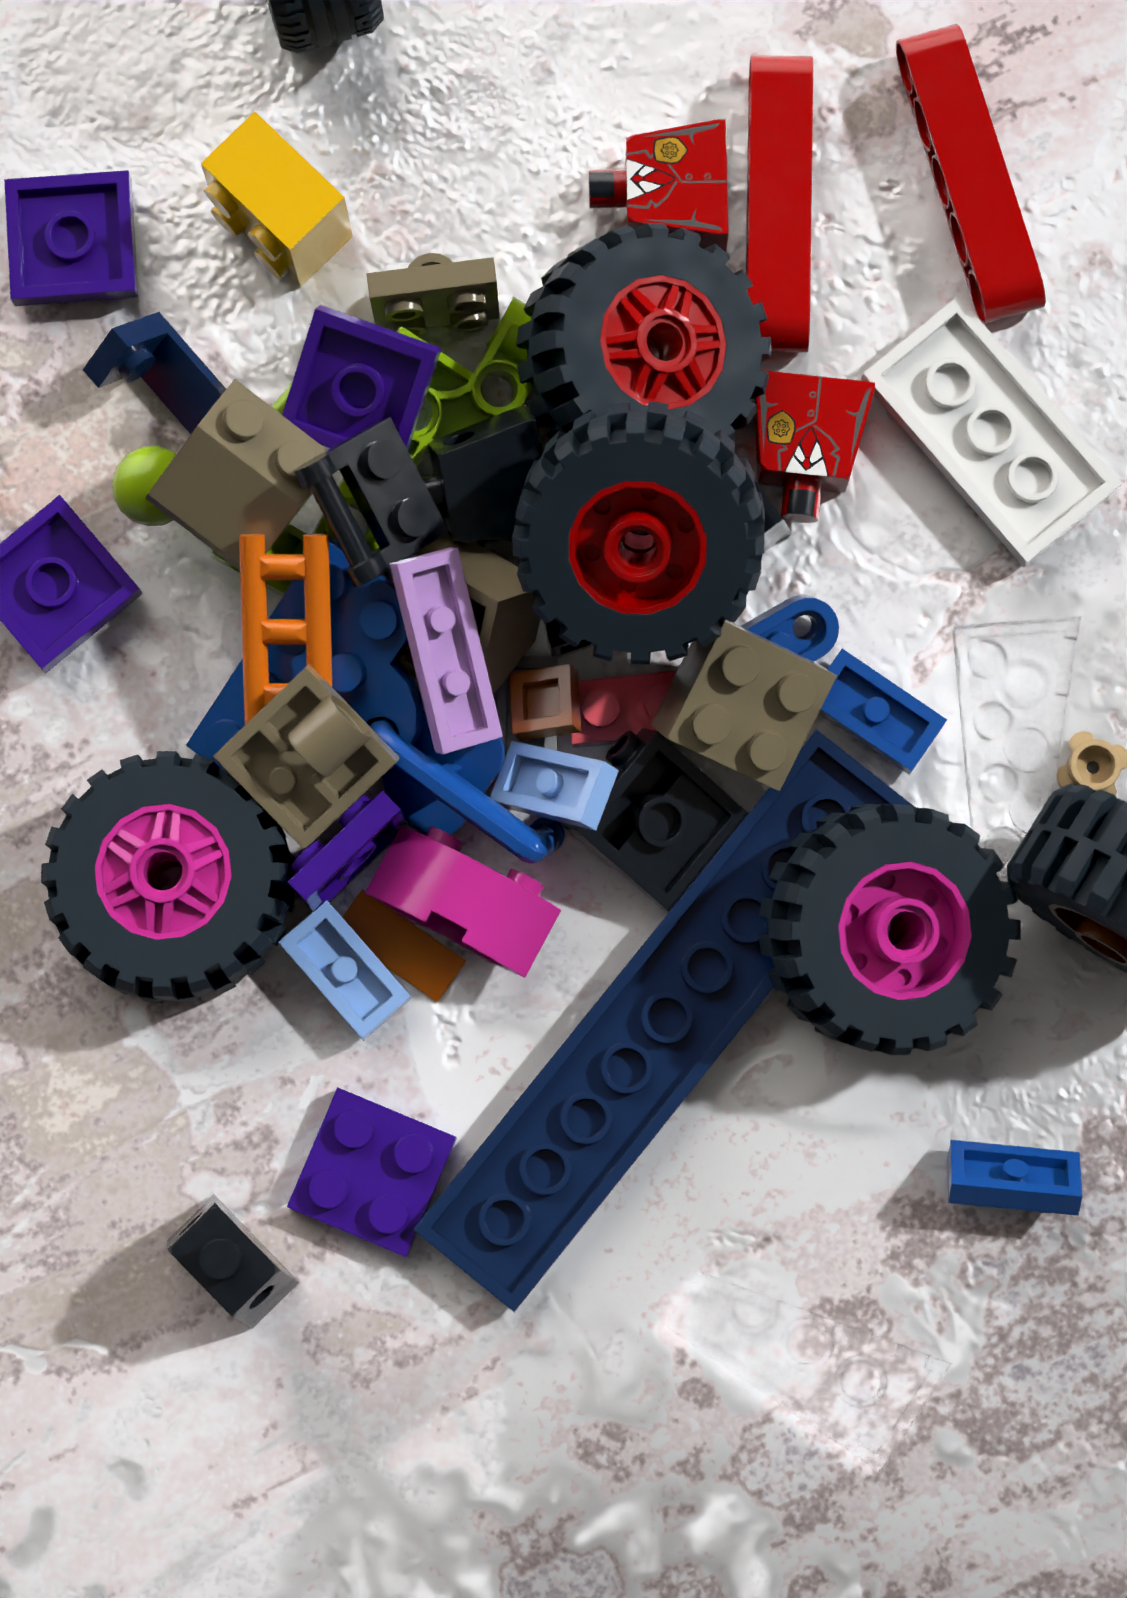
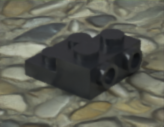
M642 727L637 735L631 730L622 734L612 744L606 754L605 759L612 764L611 766L618 769L619 772L597 830L563 823L562 826L606 865L619 871L659 908L669 911L748 815V812L658 731Z

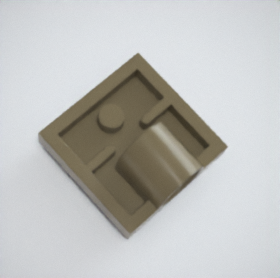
M427 253L418 256L409 264L408 268L366 273L374 322L376 325L397 332L399 327L402 326L416 336H421L426 333V328L451 325V329L455 331H472L487 326L488 320L500 318L494 257L452 262L450 258L442 254Z
M310 664L213 756L304 850L400 758Z

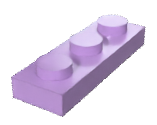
M449 547L390 563L435 752L446 754L503 737L458 548Z

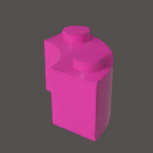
M401 825L365 893L407 920L452 941L486 962L525 978L561 912V909L540 897L544 885L510 868L505 877L460 853L464 843L436 827L430 826L426 835H423Z

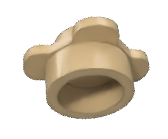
M1087 731L1074 734L1069 740L1071 753L1067 763L1056 772L1058 785L1064 787L1069 784L1074 786L1082 784L1091 787L1095 791L1101 789L1116 796L1117 790L1114 784L1121 770L1127 767V750L1121 745H1111L1104 740L1094 739V736ZM1090 762L1096 763L1099 767L1098 772L1090 773L1087 770V764Z

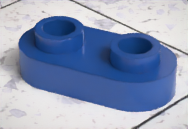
M809 595L793 596L741 626L812 661H816L826 655L835 645L839 634V622L834 610L824 601ZM807 615L811 620V628L805 636L796 637L793 632V624L798 617Z

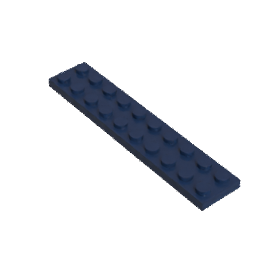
M816 729L801 748L781 790L778 791L769 787L413 1230L515 1312L774 989L767 974L774 968L771 957L761 955L759 935L769 934V918L760 917L759 912L762 897L769 899L773 897L777 883L770 881L768 878L776 862L787 863L793 855L788 845L800 833H813L817 830L816 821L831 813L849 812L852 806L864 804H912Z

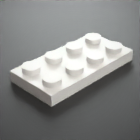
M959 296L862 375L861 381L875 382L874 396L1024 568L1117 492L1123 484Z

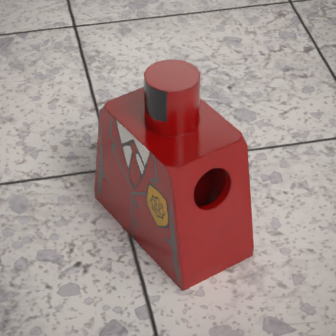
M726 119L711 120L627 137L625 170H589V208L626 207L627 226L629 225L634 230L645 223L665 224L669 229L668 235L680 228H684L700 235L699 247L705 249L716 244L726 252L729 235Z
M766 371L770 377L765 394L752 399V402L757 407V412L753 416L758 483L784 487L781 517L784 520L797 523H814L818 521L821 491L844 493L846 491L875 392V382Z

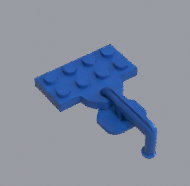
M329 536L332 688L400 757L382 776L385 794L401 809L405 821L424 834L428 832L430 826L452 834L460 829L467 820L523 862L535 864L550 856L562 846L565 839V831L558 821L541 817L528 826L485 794L504 764L505 748L501 738L446 754L435 752L426 713L423 710V703L414 680L397 663L409 643L395 585L391 580L381 575L364 585L354 587L345 571L349 563L338 542ZM293 580L268 619H305L304 580ZM268 645L269 683H290L306 667V645ZM243 658L186 744L196 754L214 760L223 769L225 768L213 756L245 726ZM377 717H384L382 719L374 721Z

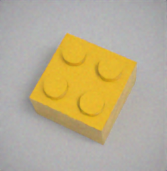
M255 111L200 163L208 185L203 191L214 204V207L210 210L214 218L235 238L242 232L250 238L258 247L254 252L257 259L279 280L287 274L301 288L353 237L345 197Z

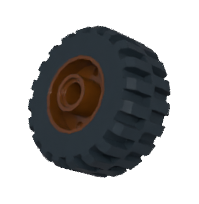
M1069 784L1050 794L1007 865V882L1013 883L1017 898L1023 904L1028 905L1039 918L1053 925L1056 928L1055 930L1067 938L1073 939L1085 947L1086 950L1127 973V802L1101 789L1095 791L1087 785L1078 784L1074 786Z

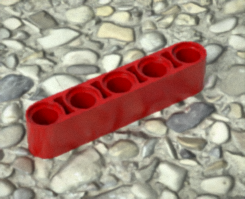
M956 23L897 40L895 48L901 78L980 321L983 324L1045 307L1046 297L1041 272L963 31Z
M750 55L745 273L753 283V286L746 291L753 305L760 302L763 304L768 320L759 324L761 337L771 338L772 352L807 353L809 348L813 56Z

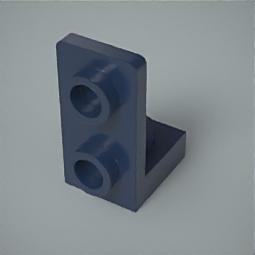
M160 312L112 328L82 369L98 388L122 379L130 383L141 377L190 435L226 390L223 384Z

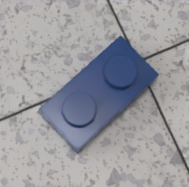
M842 648L827 669L836 674L837 677L819 714L910 775L947 722V719Z
M950 1140L947 1157L948 1203L1079 1216L1083 1197L1080 1152Z

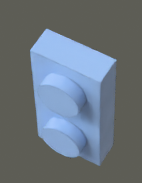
M511 741L490 798L505 809L596 831L619 770L604 761Z
M328 900L279 941V944L363 1041L412 999Z

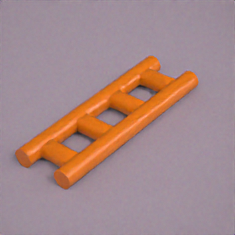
M265 534L239 535L245 725L288 684L269 683L268 645H306V666L310 664L332 687L329 534L303 535V554H265ZM266 580H304L305 619H267Z

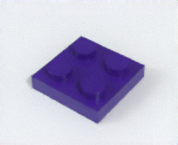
M129 170L4 179L10 299L14 306L138 297L132 178Z
M319 305L315 308L282 415L320 445L328 448L334 447L379 420L391 417L407 450H409L442 348Z
M58 495L0 543V621L45 674L143 594L136 583L61 495Z
M383 791L372 801L364 795L354 802L338 820L343 829L325 846L319 840L311 844L291 865L296 874L288 883L299 899L312 912L326 900L329 903L332 902L389 847L401 825L408 828L401 809Z
M337 1087L287 1207L404 1257H408L417 1235L413 1229L426 1214L457 1137Z

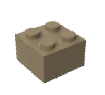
M722 620L721 636L704 647L698 640L691 642L688 648V656L683 658L651 726L667 739L780 791L837 675L818 663L733 622Z

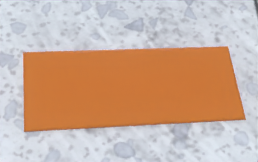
M363 889L342 917L386 968L436 1002L439 1001L466 962L465 959L404 917L367 895Z

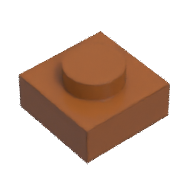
M565 664L510 673L512 734L520 741L581 732L578 671L572 665Z

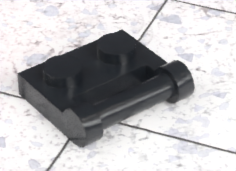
M391 417L373 423L293 471L302 489L309 487L349 563L345 571L354 587L364 585L388 571L390 563L406 559L449 533ZM337 470L340 471L379 546L374 551L369 547L332 476Z

